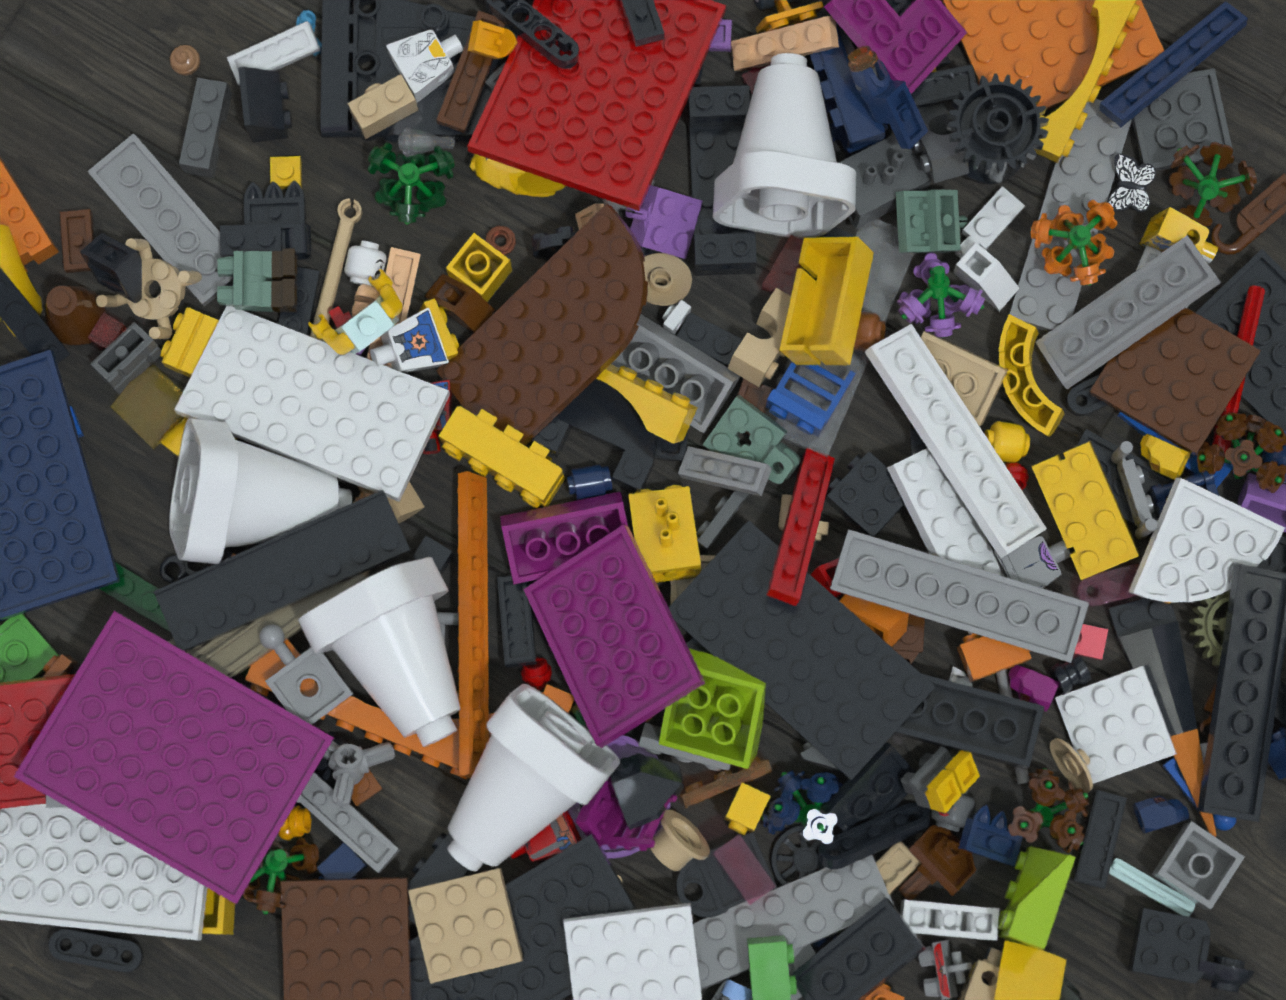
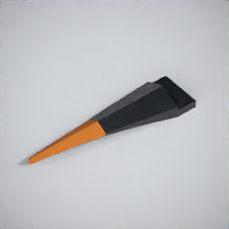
M1144 598L1108 608L1107 611L1115 638L1131 670L1141 666L1145 667L1177 752L1173 756L1198 808L1204 763L1179 623L1176 620L1172 604ZM1199 812L1208 833L1216 837L1213 814Z

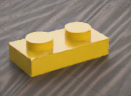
M435 298L424 302L419 312L426 308L430 309L448 360L457 356L459 344L456 336L453 333L450 334L447 328V316L444 309L438 307Z

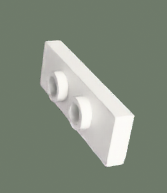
M306 21L229 56L227 59L240 86L238 67L276 71L320 51L321 48L310 22Z

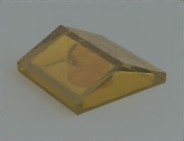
M155 365L131 381L111 406L153 450L171 429L186 419V417L176 414L174 410L183 392Z

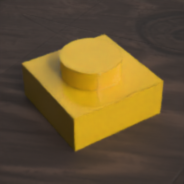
M300 156L270 157V184L276 182L281 189H287L293 181H296L302 188V159Z

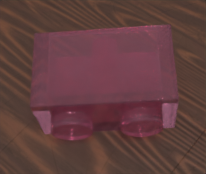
M740 835L713 852L714 857L748 905H751L776 887Z

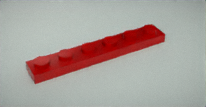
M806 448L803 453L767 596L794 606L800 600L835 461L834 457L810 448Z

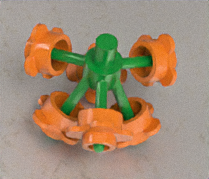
M1090 200L1087 204L1090 210L1086 213L1089 223L1086 226L1082 225L1084 216L1081 213L1071 211L1068 205H1061L1058 208V214L1053 220L1047 219V214L1042 213L1040 220H1034L1030 228L1031 238L1035 239V248L1039 249L1041 243L1050 244L1053 236L1063 237L1068 242L1065 248L1055 246L1052 249L1044 248L1041 254L1045 258V271L1049 274L1059 273L1065 277L1069 276L1072 272L1069 266L1073 261L1070 251L1073 248L1079 249L1082 264L1073 267L1075 276L1070 277V281L1079 280L1080 285L1088 286L1098 282V276L1106 273L1105 269H1099L1100 263L1105 259H1111L1114 256V249L1107 245L1106 237L1103 234H1096L1091 237L1090 230L1093 228L1104 230L1107 226L1114 229L1118 223L1114 219L1115 213L1112 205L1108 202L1097 203L1095 200Z

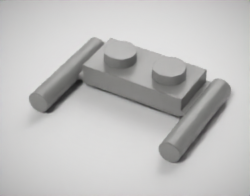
M1124 441L1112 453L1111 461L1118 465L1117 470L1135 526L1137 525L1138 527L1135 531V536L1142 540L1157 528L1158 523L1151 515L1154 512L1151 497L1145 495L1142 487L1145 479L1141 467L1135 465L1134 459L1127 461L1125 459L1132 451L1133 445L1129 441Z

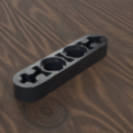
M485 0L486 9L554 65L563 69L572 68L576 65L579 59V47L575 40L525 0H504V3L500 0L496 2ZM518 12H523L529 16V19L519 23L514 21L512 17ZM539 30H546L552 36L542 41L535 37V33ZM560 50L563 52H567L568 50H570L571 55L569 56L568 54H564L563 56H560Z

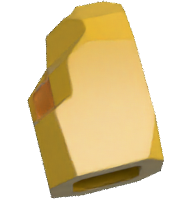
M1150 434L1143 436L1140 442L1141 455L1149 460L1152 470L1174 480L1180 478L1189 460L1190 452Z

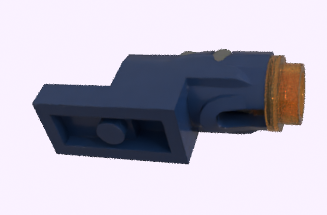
M869 46L855 49L848 55V70L856 84V89L866 102L874 121L890 124L901 149H911L928 132V129L906 82L892 80L884 63L879 60L877 53L872 51Z

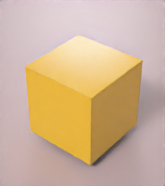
M473 233L446 267L449 277L473 288L488 302L512 272L510 259Z

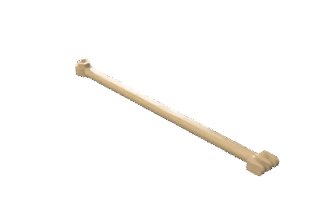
M350 198L341 201L338 205L337 210L340 222L313 324L321 321L318 317L319 314H323L329 323L330 315L328 311L333 309L354 224L359 222L362 217V208L356 200L353 202V209L356 210L355 216L351 218L345 216L346 210L351 208ZM311 330L310 337L318 339Z

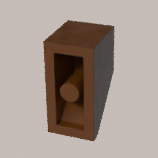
M445 274L438 278L424 296L427 300L435 298L438 307H442L449 317L474 333L495 311L473 288Z

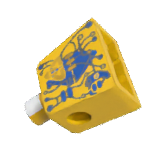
M1171 207L1151 217L1140 242V245L1144 247L1148 245L1164 252L1188 235L1208 263L1214 259L1218 250L1217 246L1206 241L1209 234L1208 228Z

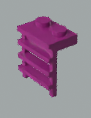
M610 775L588 804H583L575 822L586 836L593 833L600 846L608 845L610 849L623 846L625 850L638 847L640 851H646L647 848H654L656 844L652 837L664 813L659 819L629 830ZM672 795L664 804L665 808H667L669 802H676L678 797Z

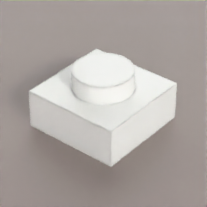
M683 300L677 306L672 304L662 317L665 320L663 328L675 335L691 312V306Z

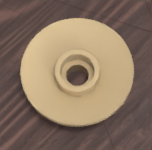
M654 253L644 257L645 279L648 281L647 302L666 306L683 300L689 293L692 285V275L688 266L678 257L666 253Z
M1060 738L1053 739L1050 742V751L1062 774L1069 782L1073 783L1075 788L1081 787L1085 793L1091 791L1093 782L1088 769L1090 764L1088 755L1080 748L1075 750L1070 744Z

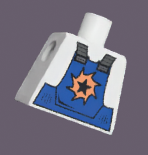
M429 308L390 328L381 335L383 345L370 350L372 361L376 363L377 367L390 363L392 369L402 373L436 368L449 362Z

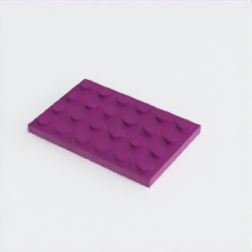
M623 524L523 589L596 746L603 748L705 684L629 527Z

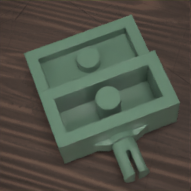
M958 190L896 192L899 253H946L961 251L960 228H965L968 222L960 221L968 219L964 215L959 216Z

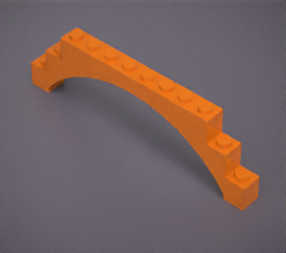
M289 639L284 642L295 658L301 655ZM274 649L252 664L245 678L247 682L252 684L250 690L267 696L269 691L273 692L265 681L284 668L285 664ZM311 678L304 679L301 683L302 693L306 696L317 694L318 683ZM547 684L542 693L569 714L575 701L573 695ZM350 696L326 714L337 719L335 725L350 732H353L354 727L366 731L364 737L381 744L383 739L395 743L393 749L410 756L411 752L414 751L423 755L422 762L437 768L440 763L452 767L451 774L465 780L468 779V777L459 776V719H452L457 728L456 732L429 746L423 747L417 733L404 738L382 709L366 704L353 696ZM494 713L489 714V720L494 715Z

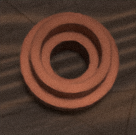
M497 226L488 232L486 242L506 256L515 248L516 238L508 227ZM500 237L507 240L504 246H497L495 241Z

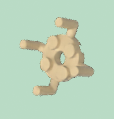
M130 238L126 241L125 245L139 251L140 258L142 259L141 300L138 303H133L119 294L99 295L96 303L99 307H118L128 304L136 316L157 320L158 327H152L149 330V336L152 339H169L173 334L169 317L179 309L178 306L185 296V287L199 283L202 275L198 271L183 270L180 272L175 266L164 260L153 259L147 240ZM153 281H157L161 286V292L156 298L152 297L149 293V286Z

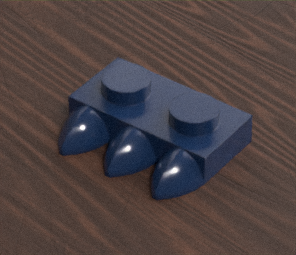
M984 805L973 815L972 819H966L958 848L1015 867L1023 837L1019 835L1012 836L1009 833L1004 811L999 812L990 821L988 806Z

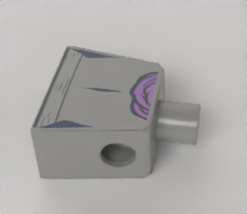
M1042 536L1030 539L1003 558H1000L996 551L993 552L1005 577L1043 589L1062 574L1057 563L1071 557L1070 551L1063 540L1048 547Z

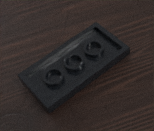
M885 897L791 975H795L796 988L805 1000H864L926 950V948L892 902Z

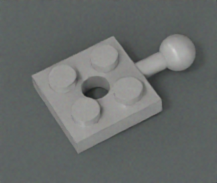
M267 625L261 630L259 636L261 644L267 649H274L285 664L284 668L265 682L288 712L312 725L354 694L324 653L314 654L312 648H309L295 658L284 644L285 635L279 626ZM311 678L318 683L317 694L306 696L302 693L301 683L304 679Z

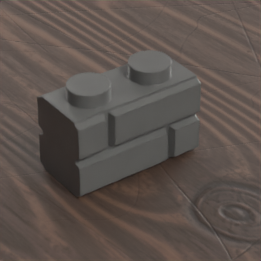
M133 322L90 365L120 395L152 362L160 357L161 349L141 327Z

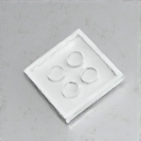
M1144 666L1055 697L1073 748L1075 750L1082 749L1090 759L1088 769L1091 773L1093 784L1177 754Z

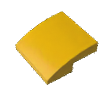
M1005 941L994 1000H1060L1066 960L1037 948Z

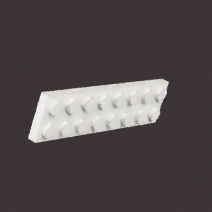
M912 324L874 344L865 351V354L1000 558H1003L1047 529Z

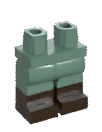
M295 248L265 252L234 251V256L217 259L218 276L233 277V286L217 287V302L219 305L234 306L236 310L297 312V253Z

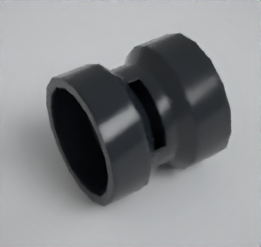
M1078 653L1073 655L1071 663H1057L1049 667L1050 674L1053 680L1059 683L1058 689L1062 694L1071 691L1076 684L1083 685L1091 681L1089 670Z

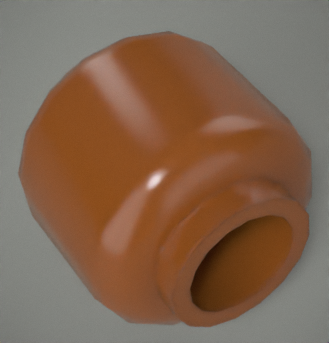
M861 312L853 350L866 351L874 344L885 339V321H881L877 313Z

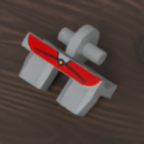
M949 940L934 942L932 946L926 947V950L919 954L921 967L936 965L938 976L924 979L925 995L931 997L941 996L942 1000L957 997L956 982L957 984L966 983L964 970L973 969L972 962L963 963L961 951L951 953Z

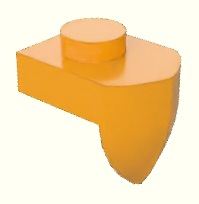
M480 20L473 21L468 51L489 58L499 59L509 55L516 47L517 40L511 30Z

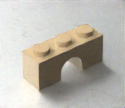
M778 288L774 290L763 307L756 323L766 329L771 338L759 339L747 332L728 366L730 371L760 387L765 377L769 380L773 377L779 366L775 362L778 356L785 357L779 349L790 304V295Z

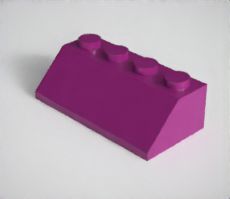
M621 492L500 516L514 584L538 580L623 524L628 527Z

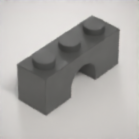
M197 78L179 165L186 174L208 178L215 177L220 153L218 147L219 129L221 122H226L232 97V92L226 82Z
M944 103L918 108L928 132L913 146L915 154H921L920 162L924 173L929 172L934 183L968 174V162H962L965 152L955 154L954 150L959 142H949L950 135L953 133L950 134V131L947 130L949 118L947 117L948 111Z

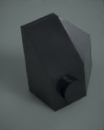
M638 753L619 759L620 764L611 774V781L629 830L659 819L666 810L664 804L672 795L678 796L684 789L679 764Z

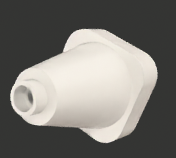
M782 53L773 56L770 66L763 68L758 73L734 162L714 181L713 219L724 226L790 238L818 237L829 232L855 211L856 171L850 166L837 163L818 73L807 67V59L804 56L794 53Z
M189 418L185 424L169 512V532L179 560L219 564L226 547L264 543L352 504L351 490L339 488L337 477L235 440L228 423Z
M432 557L398 564L385 569L340 593L298 619L314 654L334 650L404 738L417 733L423 747L429 746L456 732L457 728L451 715L461 710L434 603L435 600L445 595L449 590Z
M521 684L512 691L487 722V728L492 735L448 825L449 833L454 838L448 846L449 853L460 864L472 871H478L483 863L490 866H498L575 803L588 804L620 764L618 756L608 745L603 748L596 746L590 731L549 697L527 684Z

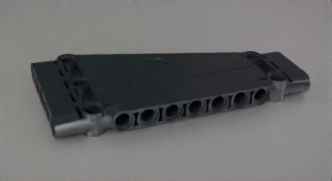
M323 0L321 63L322 138H360L364 141L383 138L390 142H469L492 91L484 84L466 133L437 124L436 121L452 81V75L421 101L417 102L418 111L365 139L348 106V103L351 102V89H353V101L365 94V90L373 84L381 83L382 85L400 75L388 54L386 45L424 32L420 27L418 16L421 9L426 5L406 0ZM352 3H354V15H352ZM368 4L376 6L375 10L367 14L361 11ZM446 10L449 17L448 25L445 30L435 35L440 42L456 35L464 49L476 17ZM462 52L449 58L453 64L454 72ZM509 55L493 60L487 79L507 61ZM352 60H353V72H351ZM365 62L375 63L374 68L370 71L360 69Z

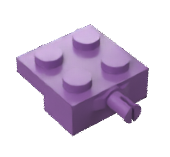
M650 185L640 211L627 207L626 209L635 211V213L627 211L625 213L628 218H633L630 230L641 247L686 259L702 200Z

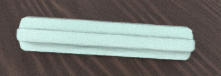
M1115 858L1112 861L1109 871L1111 876L1181 916L1189 917L1192 914L1195 903L1182 894L1119 858Z

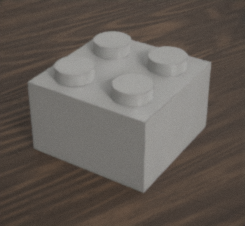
M1190 821L1184 823L1151 875L1194 902L1201 909L1211 910L1245 857Z

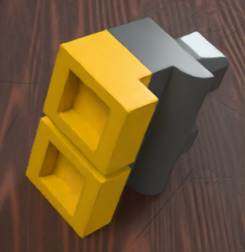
M940 747L934 754L925 753L919 760L920 769L916 773L907 772L901 778V783L906 793L914 795L918 806L946 813L962 796L961 793L964 794L980 775L971 752L960 750L956 756H953L946 748Z

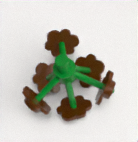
M1212 142L1210 146H1203L1200 149V154L1204 157V163L1212 165L1209 175L1203 176L1189 158L1200 148L1198 144L1191 149L1187 145L1183 148H1178L1177 152L1173 155L1175 160L1170 166L1171 169L1179 166L1177 172H1173L1169 176V183L1173 186L1172 194L1189 199L1193 196L1194 189H1198V193L1201 196L1197 207L1188 205L1187 208H1181L1179 212L1206 228L1213 223V220L1209 217V211L1204 208L1207 200H1210L1212 207H1218L1221 212L1228 213L1232 210L1233 204L1236 205L1241 201V197L1238 195L1241 190L1239 183H1242L1248 195L1252 194L1254 184L1257 183L1254 168L1252 166L1247 167L1245 160L1238 164L1240 176L1230 179L1221 178L1218 181L1215 177L1217 169H1224L1227 167V164H1232L1235 160V157L1232 155L1233 148L1218 142Z

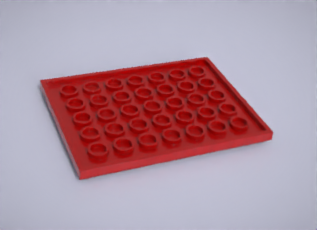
M534 0L532 7L578 44V62L572 68H559L518 36L516 39L517 45L509 54L468 143V152L640 211L726 12V5L712 0H653L665 33L664 40L635 47L620 0ZM539 30L535 33V37L542 41L552 36L546 30ZM560 50V56H563L564 54H568L570 56L571 51L568 50L567 52H563Z

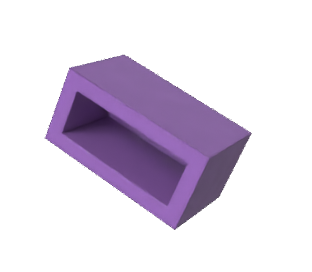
M1249 473L1238 497V505L1285 527L1283 532L1286 533V484H1282L1275 493H1271L1267 488L1265 490L1260 489L1256 481V475Z

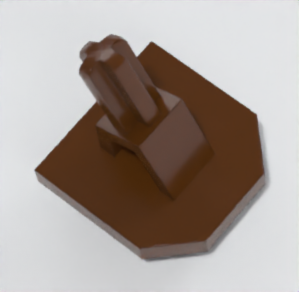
M932 825L908 849L921 864L917 868L918 870L899 887L900 893L907 900L913 901L930 884L933 885L938 880L953 896L976 872L972 853L958 848L960 840L949 829Z

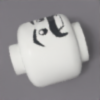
M361 241L360 246L349 248L344 272L350 277V282L373 286L368 281V278L371 276L376 280L381 274L379 269L384 271L387 261L386 254L378 250L379 244Z

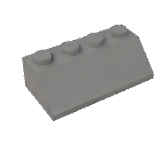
M640 315L637 323L639 328L633 339L611 364L618 368L625 366L637 372L636 377L644 381L650 379L664 386L663 390L672 395L673 393H679L688 397L690 404L698 407L690 425L705 433L727 401L741 376L730 371L725 365L650 319Z

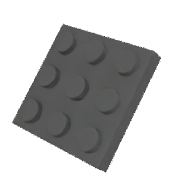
M1215 68L1186 74L1132 118L1141 165L1152 164L1156 171L1171 168V163L1175 160L1173 155L1177 152L1178 148H1183L1186 145L1190 149L1197 144L1200 146L1197 152L1189 157L1194 164L1204 162V157L1200 154V149L1203 146H1210L1212 142H1218L1219 144L1232 147Z

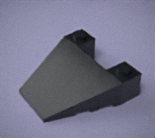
M595 379L529 442L531 446L536 441L549 449L550 455L558 458L572 429L623 452L612 480L614 484L635 493L636 491L641 492L644 489L653 470L657 435L646 430L637 411L619 391L605 382Z

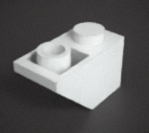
M975 243L960 259L953 272L969 287L977 291L979 289L983 290L981 296L999 312L1019 290V287L1001 263L978 243Z

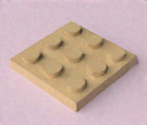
M501 867L408 890L430 983L523 961Z

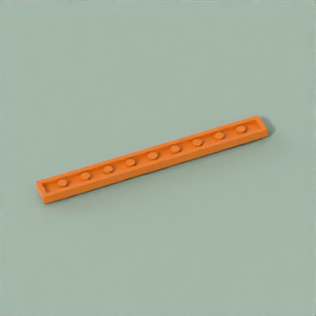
M466 471L458 473L457 488L459 588L458 699L461 710H459L458 733L459 776L471 778L489 741V730L486 725L489 721L487 478Z

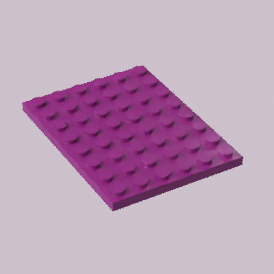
M114 611L14 777L237 904L334 738Z

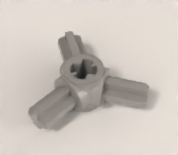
M332 741L323 756L329 761L328 766L334 770L333 778L336 780L332 802L339 807L349 805L354 785L360 782L364 774L369 773L368 767L395 758L392 744L385 742L362 750L361 746L353 744H342L339 746Z

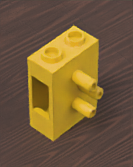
M671 485L664 490L652 491L650 489H642L641 492L636 491L634 494H628L634 539L656 583L697 577L701 573V561L689 486Z

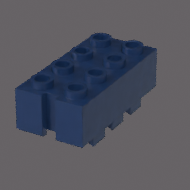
M837 28L839 47L810 54L814 65L813 70L819 75L826 113H830L833 123L829 124L832 142L840 140L846 158H849L886 138L885 130H888V124L874 121L866 102L856 89V84L848 70L851 65Z

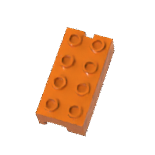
M0 157V224L10 227L18 254L27 272L28 270L25 265L35 260L39 265L59 253Z

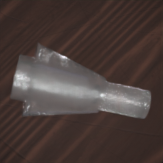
M406 127L398 138L399 149L403 151L405 157L433 151L434 147L438 145L441 149H453L455 145L454 137L436 136L410 127Z

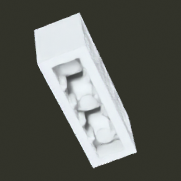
M901 900L900 914L916 934L997 941L998 908Z

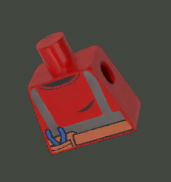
M569 810L565 811L510 855L511 858L515 859L528 853L532 862H542L581 841L582 838Z

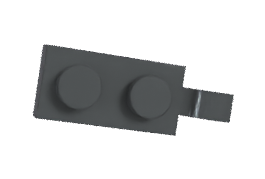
M734 490L730 498L724 496L714 509L718 514L710 523L706 520L697 531L696 535L699 537L698 547L707 552L740 509L745 499L752 494Z

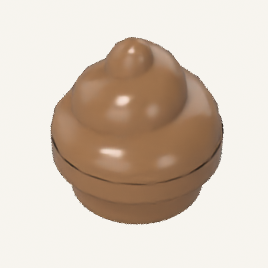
M180 45L171 52L170 64L176 73L190 75L199 68L200 56L192 46Z

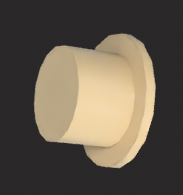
M665 810L661 819L662 827L652 837L656 843L654 848H651L653 854L662 864L673 871H680L692 858L705 860L710 854V850L701 832L680 813L673 810Z

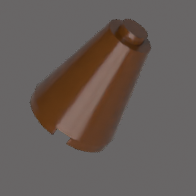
M57 286L48 293L46 299V324L61 343L71 346L85 345L93 342L102 333L106 323L105 307L97 305L96 299L98 295L94 291L81 286Z

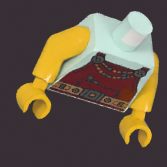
M379 269L381 274L376 280L371 276L368 278V281L379 292L380 296L337 329L331 328L323 314L318 315L321 320L319 323H308L316 338L323 339L336 353L345 355L348 352L353 354L360 352L399 321L397 316L402 312L403 306L392 287L393 281L382 269Z

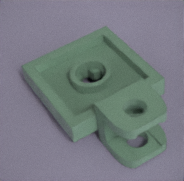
M740 395L736 396L703 443L712 452L768 464L772 468L768 479L776 484H781L789 479L801 463L799 456L781 442L788 431ZM748 431L751 434L749 436V439L752 441L751 445L747 443L742 445L739 442V432L743 434ZM779 462L783 464L784 469L781 468Z

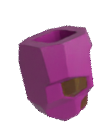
M1018 665L1012 667L1007 676L1010 687L1016 691L1019 700L1045 706L1043 712H1047L1059 683L1031 669Z

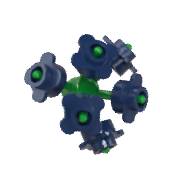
M793 770L788 773L783 772L782 776L777 779L780 785L772 790L774 793L780 790L782 795L775 801L770 802L768 809H764L762 816L764 828H768L769 833L775 835L776 831H784L785 824L790 825L794 822H802L805 827L803 829V836L806 839L811 840L815 838L820 839L825 844L830 843L834 838L832 834L833 826L837 823L838 819L834 813L825 814L820 810L823 803L829 801L843 785L839 782L840 779L832 773L823 772L815 773L811 779L802 780L800 776L805 774L804 770L796 775ZM801 787L807 789V797L815 803L807 805L798 789Z

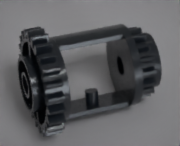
M994 74L991 82H988L983 75L980 79V86L970 81L968 85L970 92L961 88L958 94L961 100L953 99L952 106L956 110H949L947 117L954 121L948 123L947 130L954 131L955 133L950 135L949 142H959L954 150L955 154L965 152L962 162H968L969 173L964 176L971 181L980 184L1004 182L1011 178L1020 167H1026V157L1031 160L1036 158L1037 153L1034 149H1042L1044 143L1040 139L1046 138L1048 131L1042 127L1047 126L1049 119L1040 116L1045 113L1047 108L1046 106L1037 107L1041 96L1037 95L1031 98L1032 86L1024 90L1020 88L1022 79H1019L1013 85L1010 83V75L1008 74L1004 82H999L997 74Z

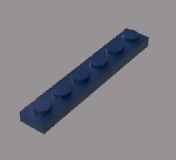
M1225 1L1100 102L1099 110L1119 127H1123L1247 25L1248 18Z

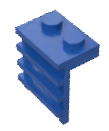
M791 362L778 386L772 390L767 398L766 408L774 416L782 420L787 419L796 424V427L808 435L813 434L819 438L856 373L850 370L846 379L843 380L818 365H801L840 387L836 396L794 373L793 371L797 365ZM788 380L830 402L831 404L827 411L784 388Z

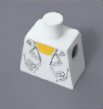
M427 30L386 45L392 62L405 80L416 99V103L455 73L449 58L463 51V47L456 35L440 42L433 30Z

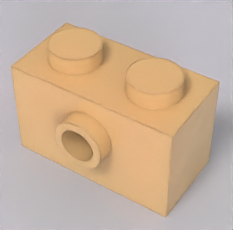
M401 74L382 85L381 83L373 84L365 90V94L348 103L350 112L365 139L418 111L416 99Z

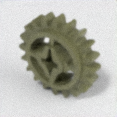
M1231 589L1209 599L1200 600L1203 607L1197 606L1192 609L1199 615V618L1189 620V623L1198 627L1197 630L1190 633V636H1198L1200 638L1194 647H1205L1202 658L1213 656V666H1217L1220 663L1222 650L1220 644H1223L1227 610L1223 611L1220 618H1213V616L1222 604L1226 602L1229 604ZM1213 631L1219 636L1220 644L1215 639Z

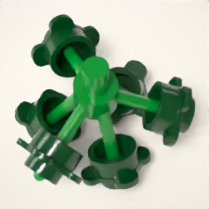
M386 142L382 147H374L368 157L370 163L368 172L372 175L376 171L386 174L393 169L398 172L399 180L381 179L379 181V192H376L374 195L377 203L390 206L393 211H389V215L398 216V222H404L408 225L416 223V217H426V213L430 209L445 205L447 200L443 193L445 184L441 181L422 183L420 181V174L432 170L436 177L446 175L448 179H452L453 172L451 169H454L455 163L450 152L441 150L438 145L434 147L435 153L428 156L421 151L419 144L411 143L408 150L404 154H399L396 158L395 153L391 151L392 145ZM414 186L419 188L416 196L421 204L411 203L412 187Z

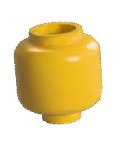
M997 421L992 424L989 430L986 429L984 431L985 436L1003 462H1017L1021 457L1024 458L1027 455L1030 446V436L1026 433L1023 426Z

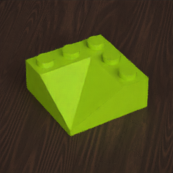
M689 648L705 684L665 708L659 745L749 769L757 755L762 731L766 683L712 654Z
M1027 847L1026 852L1020 851L1015 864V869L1019 870L1016 881H1010L1005 894V898L1009 900L1007 908L999 912L998 937L1033 948L1045 949L1076 857L1035 847Z

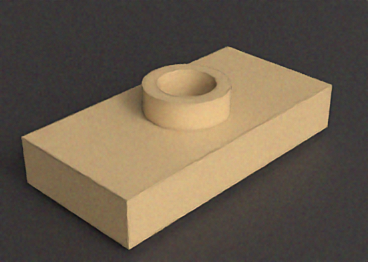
M902 841L894 844L876 862L889 895L921 864Z

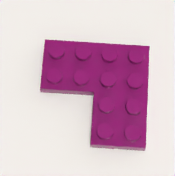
M830 0L824 6L864 55H877L879 60L884 63L891 79L905 81L911 94L967 33L940 0H914L900 15L894 11L886 0Z

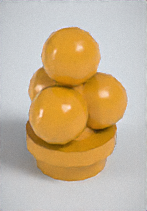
M294 806L278 833L279 837L283 840H290L293 837H302L304 833H309L312 825L310 811L307 808L302 809L301 806Z

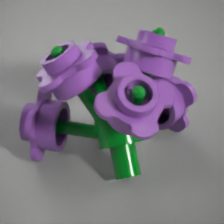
M929 252L925 255V260L913 269L915 277H921L928 287L924 291L915 289L910 294L903 292L897 300L898 305L901 307L898 311L907 322L922 323L924 321L923 318H928L931 315V310L929 309L931 306L930 297L937 299L938 315L930 317V326L925 327V331L934 332L936 337L945 338L953 334L952 330L961 328V323H955L952 313L961 311L966 313L965 316L967 317L970 316L971 312L977 315L979 310L984 308L985 298L981 296L983 292L981 289L977 291L968 285H950V280L945 275L950 269L948 263L941 262L937 259L935 253Z

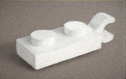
M1002 186L963 229L962 233L967 238L961 243V251H956L955 255L961 259L975 243H978L987 250L1019 215L1025 205Z

